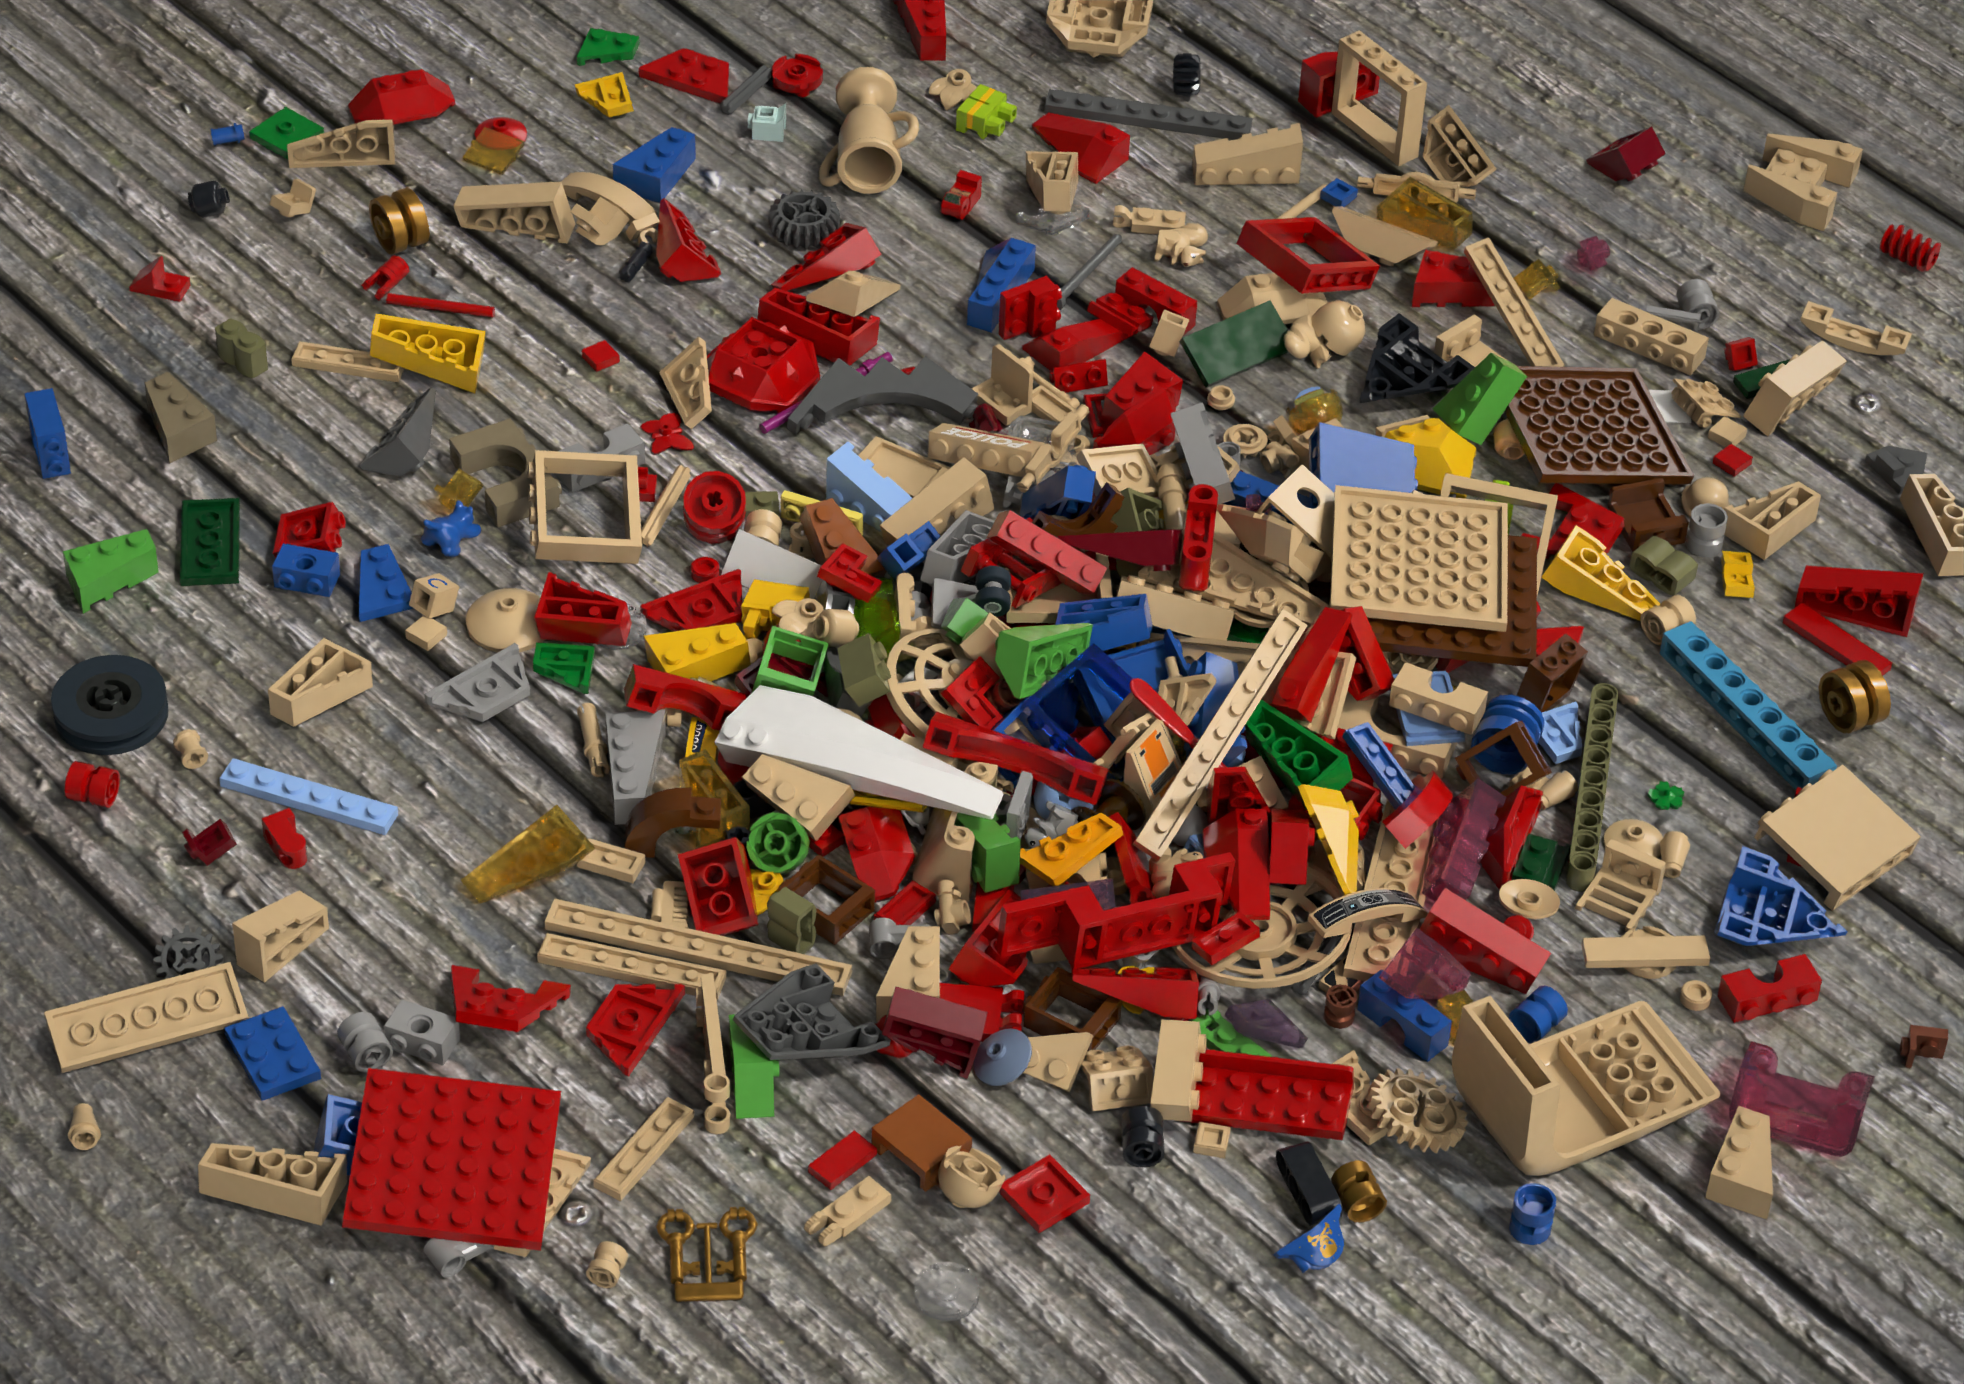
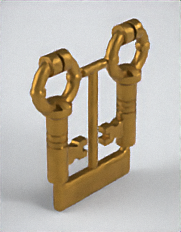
M730 1207V1210L723 1214L720 1219V1231L732 1243L733 1260L729 1262L716 1261L717 1275L728 1272L733 1274L735 1282H712L710 1229H717L718 1227L717 1222L696 1224L697 1229H704L706 1283H683L684 1276L688 1274L700 1275V1261L692 1262L691 1264L683 1262V1245L693 1234L695 1224L692 1218L683 1212V1209H676V1211L674 1209H667L668 1212L663 1214L657 1222L656 1229L660 1237L670 1246V1281L675 1287V1300L678 1302L741 1300L744 1296L743 1282L747 1280L745 1243L755 1233L758 1226L754 1215L745 1210V1207H739V1209L737 1207ZM737 1217H739V1220L747 1219L748 1229L746 1231L735 1230L731 1232L728 1229L729 1219L737 1220ZM674 1219H676V1222L684 1221L686 1223V1230L684 1233L673 1232L669 1234L665 1230L666 1222H674Z

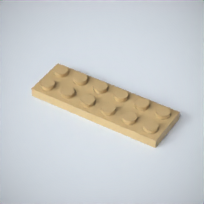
M231 962L44 1012L62 1073L222 1030L224 1027L249 1019Z

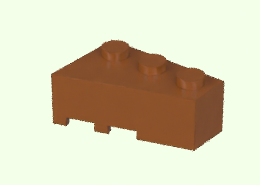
M833 498L805 506L799 518L817 564L823 565L837 548L844 543L868 556L861 571L871 576L878 575L884 577L887 571L877 560V553Z

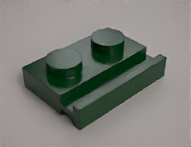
M1528 833L1514 869L1512 880L1529 879L1538 881L1555 891L1569 856L1571 845L1566 844L1564 847L1557 845L1558 841Z

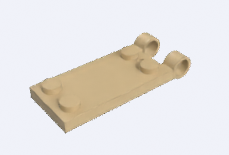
M709 973L701 974V987H695L696 1006H701V1008L695 1009L697 1027H703L706 1060H704L705 1100L712 1103L704 1112V1126L712 1134H722L730 1127V1111L726 1107L725 1102L730 1095V1080L725 1073L714 974ZM714 1117H721L724 1120L712 1121L710 1119Z

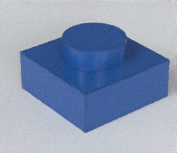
M1336 178L1321 190L1320 198L1335 207H1345L1357 198L1358 189Z

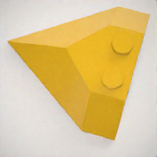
M1429 418L1424 420V422L1414 425H1402L1399 429L1388 431L1384 436L1385 438L1414 444V456L1417 457L1415 479L1418 480L1417 489L1441 495L1445 473L1471 478L1476 447L1466 438L1458 435L1439 418ZM1450 492V494H1456V498H1467L1465 494Z

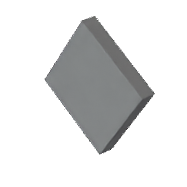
M1021 772L1007 812L1006 825L1010 829V833L1007 834L1011 838L1017 836L1020 840L1030 813L1033 775L1030 772Z

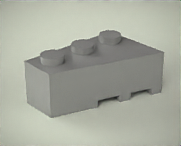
M1203 402L1170 413L1179 442L1174 443L1179 459L1185 458L1186 463L1181 464L1186 480H1193V483L1189 484V488L1191 489L1198 484L1214 487L1218 492L1217 505L1234 500L1235 496L1209 424Z

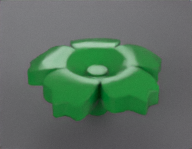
M1660 781L1655 786V789H1649L1647 796L1651 802L1655 803V807L1659 809L1669 810L1670 807L1678 809L1682 807L1684 791L1682 787H1670L1667 781Z

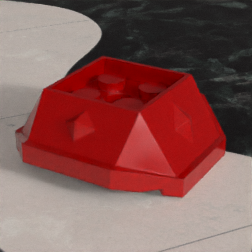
M753 317L735 333L723 337L722 342L707 355L710 391L749 410H777L780 413L803 400L820 380V371L812 341L788 331L785 325L777 326L770 322L764 323Z

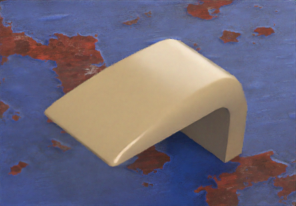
M1491 995L1464 1005L1462 1008L1452 1054V1070L1456 1087L1460 1095L1515 1167L1526 1175L1541 1176L1596 1157L1673 1123L1720 1097V1091L1652 1007L1645 1001L1635 1002L1531 1044L1527 1043Z

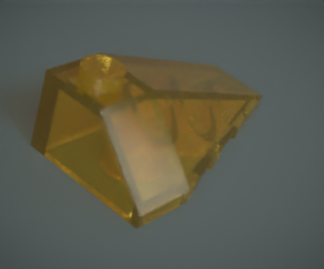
M555 805L461 879V882L481 904L572 868L591 853L595 847L558 805Z

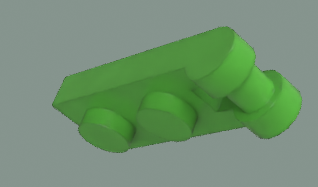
M1206 1009L1205 1015L1202 1014L1199 1018L1189 1020L1200 1022L1201 1034H1206V1047L1210 1050L1272 1057L1266 1050L1225 1020L1218 1009L1215 1014L1208 1016L1209 1009ZM1210 1026L1214 1030L1210 1031L1206 1027Z

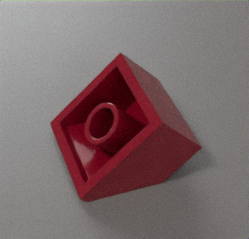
M1651 126L1617 139L1587 158L1586 162L1614 181L1624 178L1627 181H1631L1642 175L1640 170L1643 168L1646 171L1658 165L1657 159L1666 153Z

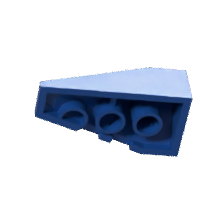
M328 1094L315 1140L314 1152H318L319 1157L334 1158L335 1153L347 1154V1175H350L362 1102Z

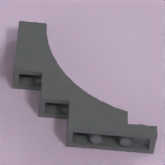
M926 356L909 376L883 357L880 358L866 376H863L838 358L788 417L787 429L796 435L801 428L806 430L814 417L825 424L847 411L863 406L885 403L923 407L944 415L960 425L965 418H972L974 411L978 407V393Z

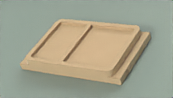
M877 436L858 455L863 461L869 459L873 462L874 466L872 468L883 478L890 477L912 498L951 468Z

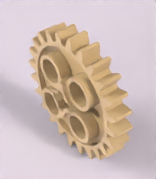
M1397 1068L1395 1073L1388 1069L1384 1075L1380 1073L1376 1080H1373L1368 1090L1369 1093L1366 1096V1100L1369 1101L1366 1108L1373 1111L1370 1116L1371 1119L1380 1120L1377 1125L1378 1128H1387L1388 1132L1386 1135L1388 1137L1396 1135L1398 1137L1397 1143L1401 1144L1406 1141L1410 1149L1418 1145L1424 1153L1428 1147L1434 1153H1437L1439 1148L1445 1152L1448 1151L1450 1146L1454 1148L1457 1142L1461 1140L1466 1131L1465 1127L1468 1124V1121L1465 1120L1467 1112L1460 1110L1463 1103L1454 1101L1456 1094L1447 1093L1445 1091L1447 1085L1445 1084L1436 1085V1078L1434 1077L1430 1080L1425 1079L1423 1072L1419 1076H1415L1411 1069H1408L1406 1074L1400 1068Z

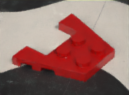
M1555 483L1549 494L1558 495L1555 509L1567 511L1568 514L1553 537L1549 539L1545 559H1549L1551 555H1556L1576 525L1598 539L1606 547L1604 552L1608 554L1624 528V518L1569 488ZM1522 533L1521 536L1530 537V538H1537V552H1538L1540 537L1534 536V535H1530V534H1526V533Z
M456 965L451 966L450 979L454 996L455 1021L460 1023L519 1032L540 1018L542 1010H552L557 1006V1000L560 998L567 1000L571 993L570 984L543 980L536 994L525 993L520 988H495L490 983H478L480 969Z

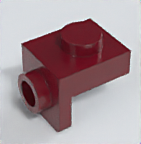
M221 819L196 836L188 829L182 832L187 841L184 847L188 854L194 860L198 857L207 866L237 845L228 826Z

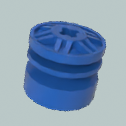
M1500 695L1492 698L1486 705L1485 713L1472 737L1471 748L1518 721H1523L1537 745L1544 730L1545 721L1543 715L1535 704L1525 698L1515 695ZM1511 736L1474 756L1482 766L1500 774H1517L1528 767Z

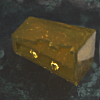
M1409 177L1377 206L1378 220L1438 241L1437 245L1457 249L1472 235V212L1412 177Z

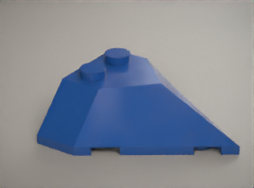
M1742 846L1724 894L1714 930L1716 935L1744 946L1846 936L1848 931L1840 924L1835 925L1825 916L1826 910L1794 878L1788 879L1778 869L1780 864L1773 857Z

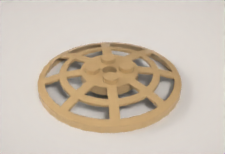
M925 629L904 636L894 645L885 660V664L891 674V678L888 679L890 692L886 694L890 704L901 721L912 733L924 740L929 726L912 710L903 694L919 691L923 700L935 713L939 712L959 719L957 717L958 713L941 695L942 699L949 706L946 710L934 698L930 690H938L940 694L973 662L965 656L960 645L955 644L945 636L947 631L944 629ZM924 638H943L945 642L934 644L925 650L908 645V643L914 640ZM951 649L956 659L946 662L933 654L938 651ZM900 652L917 658L914 666L915 681L898 683L896 664ZM926 662L941 669L937 679H925L924 667ZM1039 692L1033 699L1048 716L1045 701ZM1018 717L1004 730L1007 735L1020 730L1030 743L1041 746ZM957 758L958 762H962L968 765L978 762Z
M1307 863L1306 885L1298 884L1294 890L1270 885V895L1286 898V900L1281 905L1270 901V920H1251L1260 930H1266L1260 932V937L1207 967L1192 959L1180 945L1172 946V948L1189 968L1215 982L1241 988H1275L1306 980L1334 963L1347 946L1353 925L1351 926L1350 933L1342 934L1340 943L1329 955L1317 952L1323 942V937L1309 921L1297 924L1292 910L1297 905L1301 906L1308 914L1318 909L1314 903L1305 897L1314 883L1322 887L1333 900L1344 896L1340 884L1328 873L1315 865ZM1220 906L1218 918L1225 921L1236 913L1233 909L1229 911ZM1315 931L1314 940L1308 950L1294 945L1297 935ZM1285 953L1297 957L1296 960L1288 964L1273 968L1271 959ZM1242 958L1259 961L1260 969L1243 968L1233 964ZM1307 961L1316 963L1305 970L1290 975L1275 976L1276 974L1293 970ZM1227 970L1241 975L1262 976L1263 978L1234 977L1220 972Z

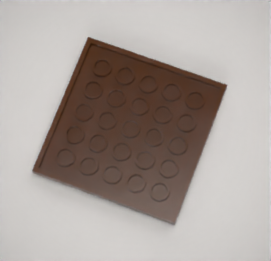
M1517 366L1527 378L1504 412L1539 483L1631 484L1662 478L1665 484L1692 483L1694 474L1637 368Z
M1508 535L1506 632L1367 617L1383 652L1528 667L1529 663L1536 658L1537 538Z

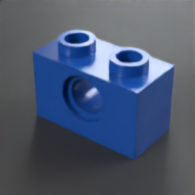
M283 543L272 566L274 588L330 597L340 576L339 553Z

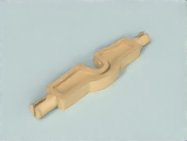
M1410 172L1402 176L1377 173L1375 178L1358 176L1357 187L1372 188L1374 194L1388 195L1401 199H1408L1412 186L1419 185L1421 187V199L1425 202L1444 201L1457 203L1459 198L1475 200L1476 189L1460 188L1459 182L1435 180L1421 172Z
M1079 405L1074 413L1069 412L1051 433V445L1042 444L1034 457L1025 467L1026 475L1017 484V488L1021 492H1027L1032 484H1039L1050 468L1057 466L1063 459L1068 445L1082 428L1081 421L1089 413V408L1086 405Z

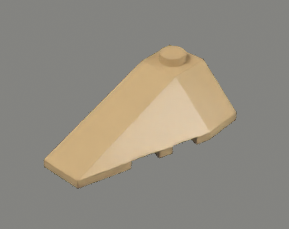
M392 119L365 120L287 144L289 168L395 164Z
M847 271L808 294L806 301L855 317L900 290L901 285L876 276L864 275L857 271Z

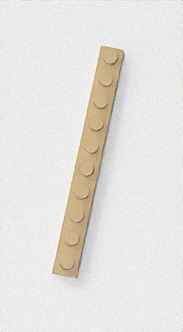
M1281 610L1135 839L1134 846L1155 860H1160L1209 783L1214 768H1218L1305 631L1308 626L1286 610Z
M554 899L545 919L546 930L777 982L791 971L817 963L835 982L832 994L844 996L852 974V965L559 899Z

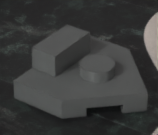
M1888 445L1866 454L1865 462L1898 494H1902L1909 474H1924L1927 453Z

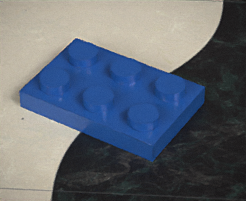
M284 1006L224 1027L225 1036L261 1101L321 1079V1071Z

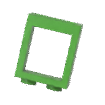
M772 625L752 693L762 685L814 696L829 643ZM771 654H778L813 665L810 681L767 668Z

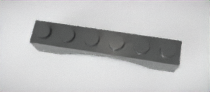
M822 580L814 599L821 603L823 609L849 610L854 615L855 598L850 593L838 587H833ZM828 647L823 666L829 705L835 708L851 710L862 718L868 703L859 707L844 688L837 649L839 647Z

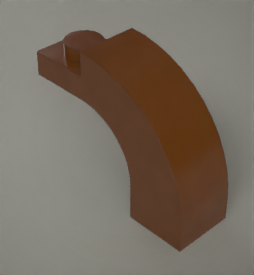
M1106 482L1092 505L1081 516L1072 520H1058L1039 511L1032 523L1056 538L1057 536L1114 533L1118 525L1111 518L1120 510L1125 497L1115 486ZM1072 546L1073 548L1077 549L1078 551H1080V552H1082V553H1085V552L1089 551V550H1085V549H1082V548H1078V547Z
M692 788L667 789L644 798L632 809L627 818L624 849L645 854V857L654 858L658 838L670 829L677 827L719 829L721 798L691 796Z

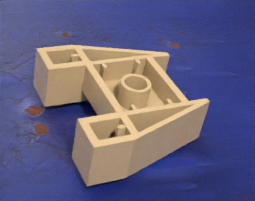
M1768 133L1762 160L1770 163L1766 169L1749 164L1744 192L1799 224L1824 231L1833 217L1837 192L1821 187V185L1826 180L1850 188L1858 174L1863 149L1839 141Z

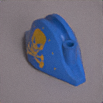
M1338 1204L1311 1230L1273 1255L1277 1259L1293 1260L1302 1273L1308 1269L1321 1270L1329 1267L1340 1257L1344 1248V1238L1339 1224L1342 1210L1341 1205Z

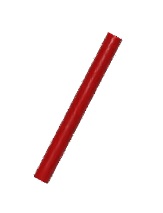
M388 293L386 303L392 305L492 318L495 314V307L392 293Z

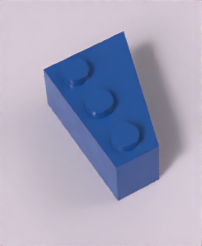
M674 127L669 128L613 164V180L631 189L644 199L660 203L696 159L695 134Z
M1147 594L1060 603L1055 625L1093 624L1089 649L1086 654L1089 655L1150 639L1152 619Z

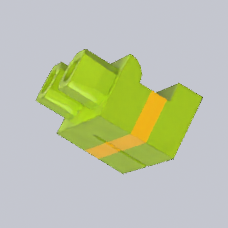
M980 84L957 109L956 131L966 133L969 129L977 131L978 136L983 140L989 133L1000 137L1005 129V121L1012 123L1016 119L1017 106L1007 103V94Z

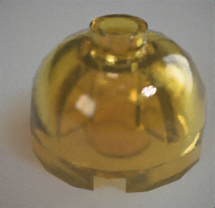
M1323 389L1306 393L1294 401L1295 407L1291 411L1288 406L1286 416L1295 432L1301 435L1317 427L1319 422L1326 423L1334 418L1341 423L1343 407L1334 389H1330L1331 393H1324Z

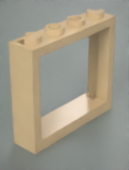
M1360 30L1339 39L1331 114L1398 167L1418 158L1427 82ZM1359 62L1401 93L1397 131L1355 99Z
M535 450L533 462H528L527 478L532 479V484H529L528 501L533 502V507L529 509V524H534V530L530 532V544L535 546V559L638 564L642 550L637 456ZM544 473L622 477L626 539L547 535Z
M1445 473L1440 496L1449 497L1450 492L1546 511L1537 552L1538 596L1558 495Z

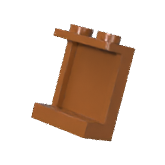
M918 1094L872 1127L871 1144L877 1148L879 1155L889 1150L920 1176V1188L926 1192L933 1186L939 1185L938 1170L947 1150L954 1146H962L960 1151L969 1153L972 1148V1137Z

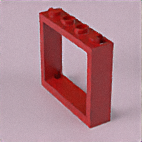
M1316 217L1246 220L1236 243L1301 294L1370 289L1380 268V265ZM1306 243L1331 263L1308 264L1283 244Z

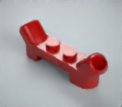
M1198 484L1193 486L1189 492L1179 586L1184 590L1204 592L1208 589L1218 492L1210 485Z

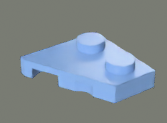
M1576 701L1542 712L1545 724L1539 744L1555 764L1581 756L1582 738L1580 737L1581 728L1580 721H1578V704Z

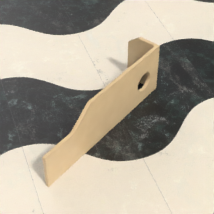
M1301 465L1265 500L1256 513L1260 515L1261 512L1264 513L1273 505L1332 559L1334 492L1304 465ZM1307 490L1317 498L1318 507L1311 509L1302 505L1297 498V491Z

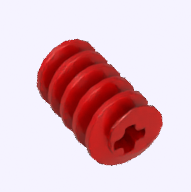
M1893 224L1890 225L1880 242V251L1884 254L1889 253V256L1892 258L1898 257L1899 261L1907 262L1911 267L1916 266L1921 272L1929 271L1938 259L1941 243L1937 242L1932 248L1931 238H1927L1922 243L1923 235L1921 233L1917 234L1913 239L1914 230L1909 229L1903 234L1904 225H1899L1896 230Z

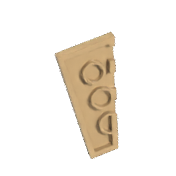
M554 1148L544 1231L589 1168L591 1157ZM494 1245V1250L527 1257L531 1251L530 1249Z

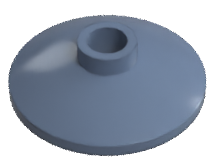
M1003 1029L990 1035L980 1045L974 1059V1070L977 1077L983 1083L990 1086L1006 1085L1017 1079L1030 1062L1032 1056L1030 1040L1023 1032L1016 1029Z

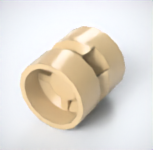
M764 509L749 513L745 521L744 531L779 546L782 530L780 517L776 513Z
M1674 595L1664 600L1659 606L1655 605L1644 611L1640 621L1647 638L1654 644L1661 645L1664 632L1690 621L1695 624L1696 615L1692 605L1685 597Z

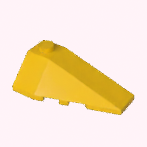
M1576 525L1541 577L1542 579L1567 595L1639 621L1644 611L1655 605H1660L1655 597L1639 581L1631 580L1622 571L1624 565L1619 560L1614 562L1604 552L1606 547L1598 539Z
M1306 784L1298 786L1344 895L1357 892L1359 830L1354 819L1359 817L1352 800L1346 802L1342 792L1338 790Z

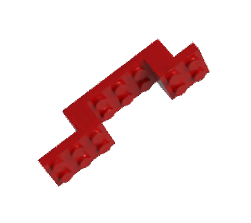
M1231 852L1174 865L1168 896L1114 907L1108 910H1103L1089 885L1004 904L1001 909L996 950L1002 958L1058 944L1072 969L1076 970L1192 942V939L1217 925L1220 906L1228 904L1236 860Z

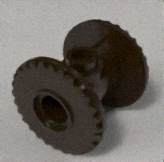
M1114 779L1105 780L1101 796L1097 802V809L1092 810L1087 807L1078 806L1071 810L1078 815V823L1099 813L1109 817L1119 812L1131 830L1139 829L1144 824L1146 809L1138 794L1129 785ZM1112 843L1101 853H1106L1107 857L1111 856L1116 850L1115 844Z

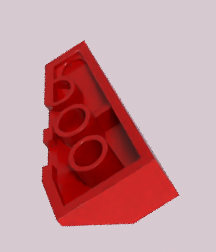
M1236 808L1203 829V853L1205 858L1231 852L1236 860L1228 899L1236 914L1241 912L1249 920H1270L1267 809Z

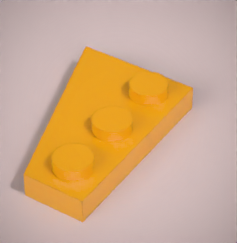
M1099 813L1068 827L1067 833L1051 839L1048 836L1039 840L1040 845L1028 851L1021 848L1020 864L1057 888L1124 835L1122 827L1103 813Z

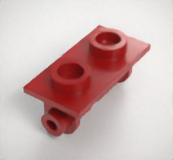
M1106 359L1053 367V372H1049L1050 382L1054 383L1057 389L1065 393L1107 386Z

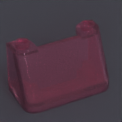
M1751 1041L1740 1066L1729 1108L1731 1122L1738 1106L1770 1117V1138L1833 1156L1842 1157L1852 1152L1875 1076L1856 1071L1846 1073L1839 1083L1838 1090L1776 1073L1778 1066L1777 1053L1767 1045Z

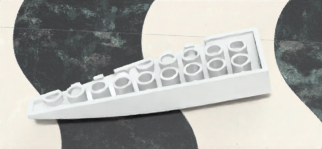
M762 685L726 718L715 740V744L723 758L729 763L751 767L761 754L850 785L853 790L990 820L993 819L1004 795L1001 790L813 696Z

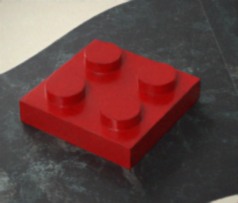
M1050 1154L1005 1180L998 1192L1038 1233L1090 1203V1194Z

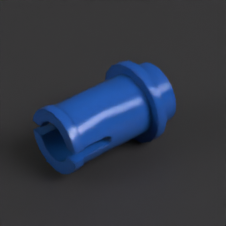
M234 123V126L211 129L214 146L235 141L240 143V140H245L242 124L237 125Z

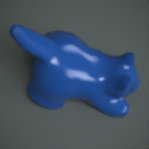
M458 500L456 501L454 511L450 515L437 517L431 521L427 519L423 521L425 528L421 542L425 546L430 547L439 544L443 555L456 557L461 552L460 540L463 538H474L482 530L480 525L472 524L474 520L473 508L471 506H464Z

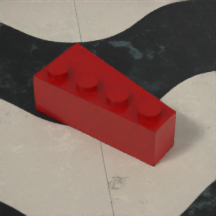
M778 288L772 289L759 299L758 320L764 323L770 322L777 326L785 325L788 331L812 341L816 355L822 356L834 363L840 358L850 366L877 345L880 317L873 315L869 319L858 315L853 317L806 301V296Z
M1806 565L1798 588L1795 607L1804 603L1822 616L1907 637L1924 573Z

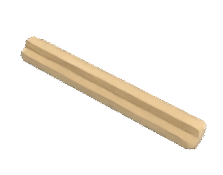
M682 465L676 467L641 529L642 544L646 546L653 544L691 477L689 467H683Z

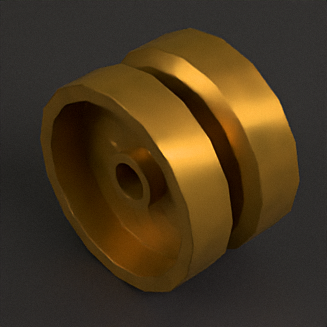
M406 187L393 192L391 197L383 195L370 200L369 215L372 227L380 245L388 254L393 255L407 249V245L416 247L428 242L430 232L427 216L422 203L412 189Z
M1860 660L1848 664L1845 668L1827 672L1820 678L1819 699L1822 709L1836 730L1842 733H1852L1862 729L1865 725H1873L1884 721L1889 716L1891 708L1889 689L1881 672L1873 663L1867 660Z

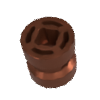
M1005 679L991 686L983 694L1001 715L1019 705L1023 699L1014 697Z
M1341 984L1334 985L1328 989L1324 1008V1020L1329 1026L1342 1029L1352 1025L1357 1002L1355 990Z

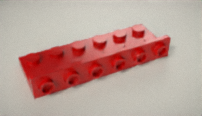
M1207 1049L1205 1053H1200L1199 1062H1203L1202 1081H1196L1195 1089L1199 1090L1200 1093L1198 1110L1193 1109L1192 1121L1183 1122H1204L1233 1128L1343 1140L1354 1090V1068L1352 1066Z

